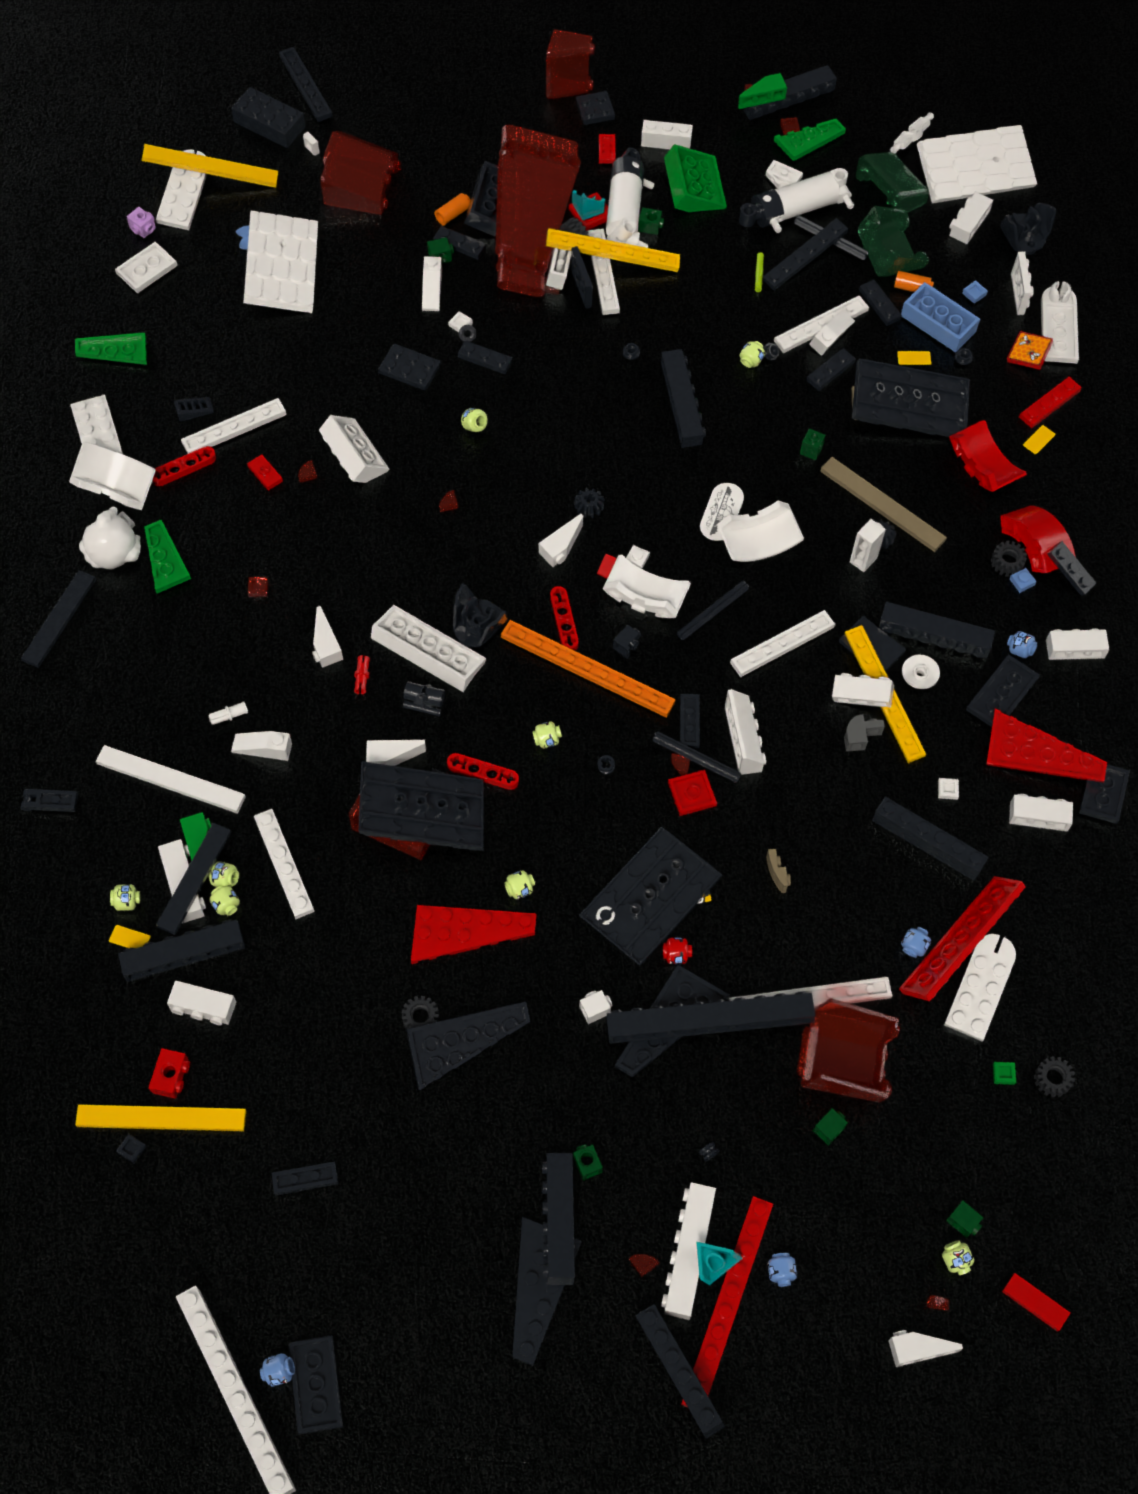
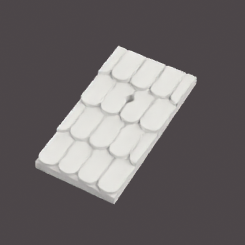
M1021 125L925 139L917 143L932 203L972 197L975 192L988 195L1031 188L1037 185Z
M257 211L250 212L243 303L312 313L318 221L264 212L259 213Z

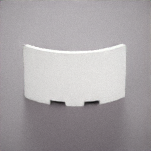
M83 442L69 482L79 488L98 494L102 492L125 506L142 510L155 474V469L118 452L92 443Z
M778 500L772 505L757 511L758 515L751 517L749 514H729L717 524L733 561L761 560L782 553L803 541L804 537L788 503Z
M618 555L603 590L618 602L623 600L631 604V609L645 613V611L656 613V617L676 618L691 583L689 581L671 580L656 576L634 565L623 555Z

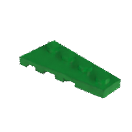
M837 119L819 123L816 127H804L802 131H790L784 136L776 135L774 136V141L795 161L845 134L846 128Z
M145 333L76 338L75 353L77 357L147 365Z
M162 520L145 526L156 593L190 580L191 577Z

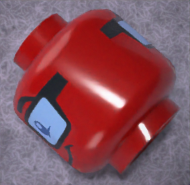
M669 938L666 943H663V959H666L669 964H685L688 957H692V945H688L685 938Z

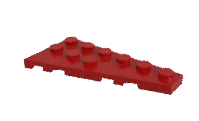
M995 708L986 765L1104 783L1107 767L1106 761L1078 750L1072 745L1064 743L1031 725L1022 723Z
M417 905L411 964L418 963L421 960L436 959L438 956L453 955L478 949L489 944L495 945L506 940L512 941L535 935L536 914Z

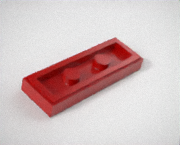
M1016 1273L1012 1275L1002 1291L1057 1332L1060 1331L1070 1315L1069 1311Z

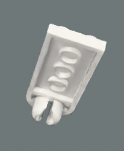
M185 150V151H182V152H187V153L195 154L194 150ZM197 151V153H196L197 155L205 156V155H204L202 152H200V151ZM173 167L156 217V223L189 230L207 174Z
M1057 281L1044 291L1041 298L1042 336L1053 338V344L1045 361L1077 364L1079 360L1077 299L1074 292L1071 291L1070 285L1066 282H1062L1058 292L1059 281Z
M105 395L70 404L81 443H92L123 454Z
M996 934L986 935L974 948L944 1023L945 1026L980 1041H983L1016 958L1015 948L1006 938L1002 939L998 953L994 952L1000 935Z

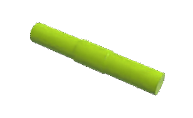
M763 253L757 254L756 292L762 291Z

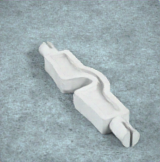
M928 113L925 117H920L909 126V131H903L894 141V146L890 149L891 153L895 154L899 149H905L911 142L920 139L923 131L930 126V120L934 118V115Z

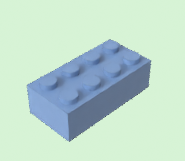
M925 282L904 302L901 313L902 317L954 352H957L976 332L980 318Z

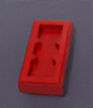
M599 134V164H613L616 160L615 134Z
M262 454L247 463L248 468L268 491L283 482L282 477Z

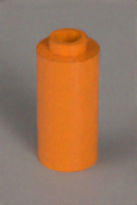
M460 193L437 209L434 213L438 222L444 226L469 208L470 198L466 194Z
M898 271L894 288L915 292L924 282L933 287L934 282H931L929 277Z

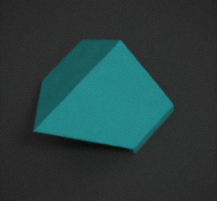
M573 190L572 204L582 221L604 213L605 199L602 198L601 201L595 200L596 196L588 198L585 196V193L580 196L577 194V191Z
M696 1242L699 1277L701 1281L708 1285H711L743 1259L734 1250Z

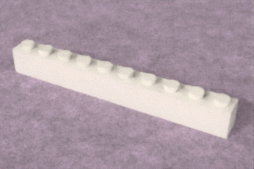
M194 1286L176 1296L177 1301L269 1494H291L295 1492L296 1489L200 1290L197 1286Z

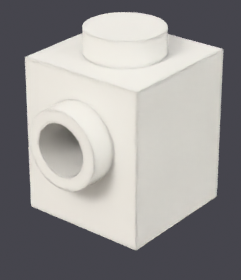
M602 990L599 992L592 991L585 996L586 998L580 1000L579 1007L588 1024L607 1016L606 1013L611 1011L612 1002L608 995H604Z

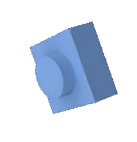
M977 281L963 289V294L974 304L985 297L988 292Z
M1027 568L1010 576L1011 582L1019 593L1036 584V580Z

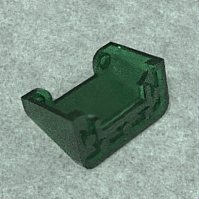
M893 152L870 153L859 158L855 177L860 182L871 179L888 197L887 204H891L893 208L890 215L895 220L927 203L928 188L915 177Z
M874 206L859 225V237L865 250L869 252L868 257L879 277L897 275L898 271L910 272L923 269L929 262L925 252L920 251L914 255L904 234L910 222L906 210Z

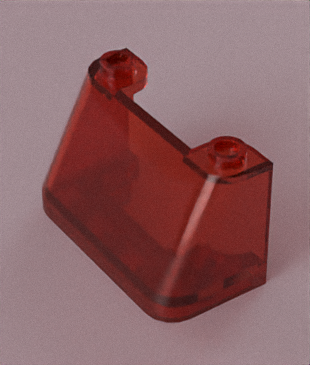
M554 29L546 56L547 98L557 99L589 93V90L593 89L594 80H591V76H589L590 54L594 53L595 44H592V36Z

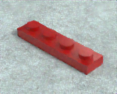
M1068 377L1024 410L1019 418L1029 427L1033 428L1079 393L1082 387Z

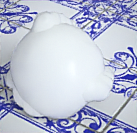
M111 507L109 510L99 514L97 520L86 527L83 539L80 541V551L84 554L85 560L94 568L114 569L126 562H134L139 557L141 537L135 535L127 522L117 516L118 510L116 507Z

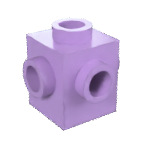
M140 207L127 216L129 227L136 235L139 234L145 238L156 229L153 215L145 212Z

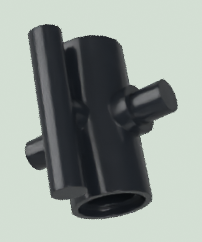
M408 681L404 690V699L406 700L403 703V708L440 716L441 709L432 706L442 707L445 690L434 688L430 684L421 685Z

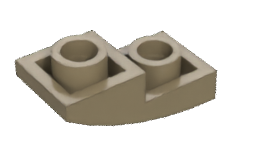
M768 849L766 858L771 877L781 893H786L787 887L791 884L790 874H787L786 867H781L780 856H777L776 849Z

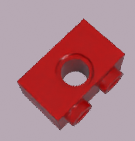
M161 1048L149 1085V1089L153 1094L176 1099L178 1093L182 1092L184 1085L182 1079L184 1073H187L190 1067V1061H188L189 1059L185 1053ZM171 1070L176 1071V1073H175V1075H174L173 1077H171V1078H167V1077H166V1074H167L169 1071H171Z

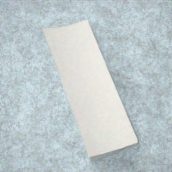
M395 605L372 626L371 639L464 692L486 661L485 657Z

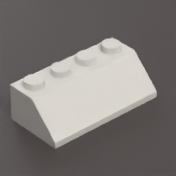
M330 415L319 429L324 441L328 443L332 453L337 456L341 466L345 468L352 481L366 483L389 471L388 466L355 419Z
M732 689L728 690L725 711L738 771L741 775L762 772L763 765L766 764V757L764 753H761L760 749L762 747L761 736L757 735L756 731L758 730V721L753 717V713H755L754 704L750 702L748 695Z

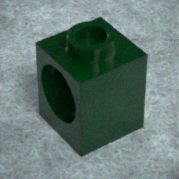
M642 207L638 231L658 235L659 228L662 229L664 224L662 211Z
M447 237L427 242L429 257H441L442 263L452 261L451 254H454L452 243H448Z
M809 429L802 441L800 454L817 460L823 448L825 435Z
M832 1108L815 1126L813 1132L829 1146L845 1129L848 1122L840 1111H835Z
M586 1144L575 1149L576 1152H573V1159L583 1181L602 1173L603 1167L593 1145L587 1146ZM583 1157H590L593 1162L590 1165H584L581 1159Z
M962 1201L946 1221L967 1238L971 1233L975 1236L982 1227L980 1221L983 1217Z

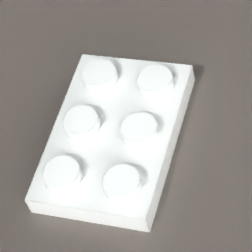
M154 242L117 267L115 271L136 293H139L175 268L177 262L161 246Z
M1018 252L1011 272L1017 315L1025 314L1026 308L1029 307V299L1033 296V286H1030L1031 273H1028L1029 260L1026 259L1025 252Z

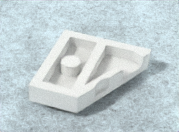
M773 160L766 171V176L776 188L799 182L803 172Z

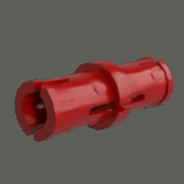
M363 655L358 656L357 670L354 674L356 678L354 692L356 694H359L360 687L361 694L366 693L370 661L368 656L364 657V663L362 660Z

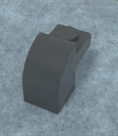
M863 714L854 717L849 722L844 736L846 751L865 750L868 743L867 736L882 735L884 721L877 719L864 721Z

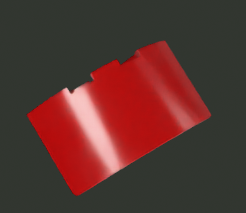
M981 420L949 436L957 457L961 456L966 464L964 469L971 477L975 476L980 481L979 485L993 492L1027 475L1026 471L1014 466L1002 454L994 442L985 420Z
M1028 506L1000 516L1002 533L1012 536L1018 542L1022 541L1026 546L1025 551L1029 557L1032 572L1048 573L1059 569L1047 553L1061 541L1075 556L1068 533L1062 524L1048 511L1037 506Z

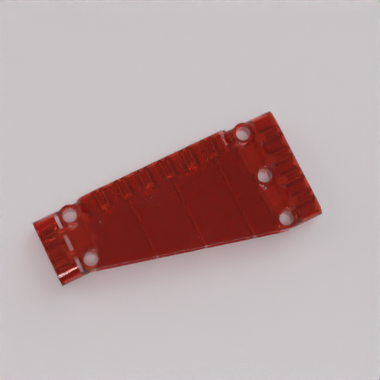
M505 125L502 127L497 178L495 250L496 255H498V262L496 263V270L498 271L497 286L503 290L540 297L545 294V273L554 249L553 247L546 246L548 228L560 230L581 163L578 158V143L513 125Z

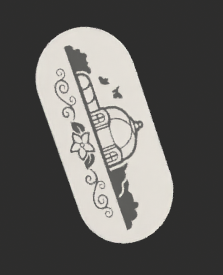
M722 483L714 488L700 523L701 532L706 538L714 541L723 540L717 524L729 514L738 515L744 495L737 485Z

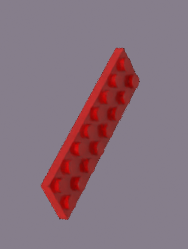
M994 876L899 988L900 991L905 995L926 1001L934 998L950 976L960 967L961 963L972 953L976 945L996 924L997 920L1008 910L1013 901L1019 897L1025 888L1023 882Z

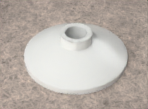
M914 655L904 662L902 675L910 686L917 689H927L937 683L940 669L932 658L925 655Z

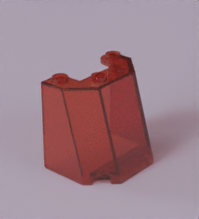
M341 131L332 132L323 157L325 167L321 175V187L324 204L382 215L384 208H387L388 205L385 189L387 184H390L391 172L395 174L400 169L401 162L398 160V153Z
M832 998L815 1007V1023H811L810 1027H805L801 1042L797 1073L802 1076V1087L875 1102L887 1099L891 1094L892 1087L889 1080L884 1079V1063L888 1057L886 1049L887 1043L899 1034V1018Z

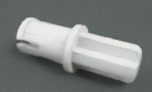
M242 702L231 707L225 706V709L209 714V719L214 725L228 719L231 721L234 717L247 714L248 710L245 703Z

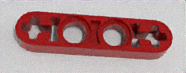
M206 446L155 468L152 484L163 486L214 463L216 460L214 449ZM189 460L196 461L192 466L187 465ZM173 467L180 468L176 473L170 472Z
M557 586L551 590L550 600L561 645L576 651L578 649V636L567 591L563 587ZM557 593H559L561 596L560 603H558V597L556 596ZM560 608H565L568 612L560 615L557 611ZM563 624H569L571 626V629L565 631L561 628V626ZM569 636L571 639V643H573L572 646H569L567 637Z
M458 753L451 754L447 758L448 769L453 773L483 779L485 783L509 790L515 789L519 784V776L513 770ZM456 760H459V764H456V766H453V763H452V762H455ZM471 765H477L479 770L473 773L468 768ZM494 770L497 772V776L489 778L487 772ZM513 777V781L508 783L507 779Z

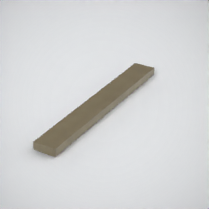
M831 457L821 468L823 474L932 551L936 552L946 541V536L835 458Z

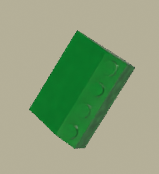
M674 144L664 156L675 209L686 212L726 209L727 205L716 157Z

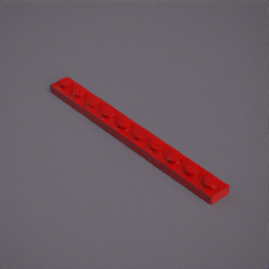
M754 1196L734 1250L743 1259L726 1273L693 1369L707 1396L709 1395L773 1206L772 1203ZM683 1400L681 1405L687 1407L685 1401Z

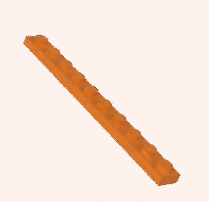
M509 620L501 633V638L666 718L675 704L676 699L516 622Z

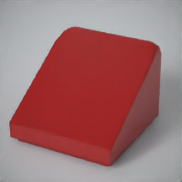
M606 554L597 574L608 579L617 558Z

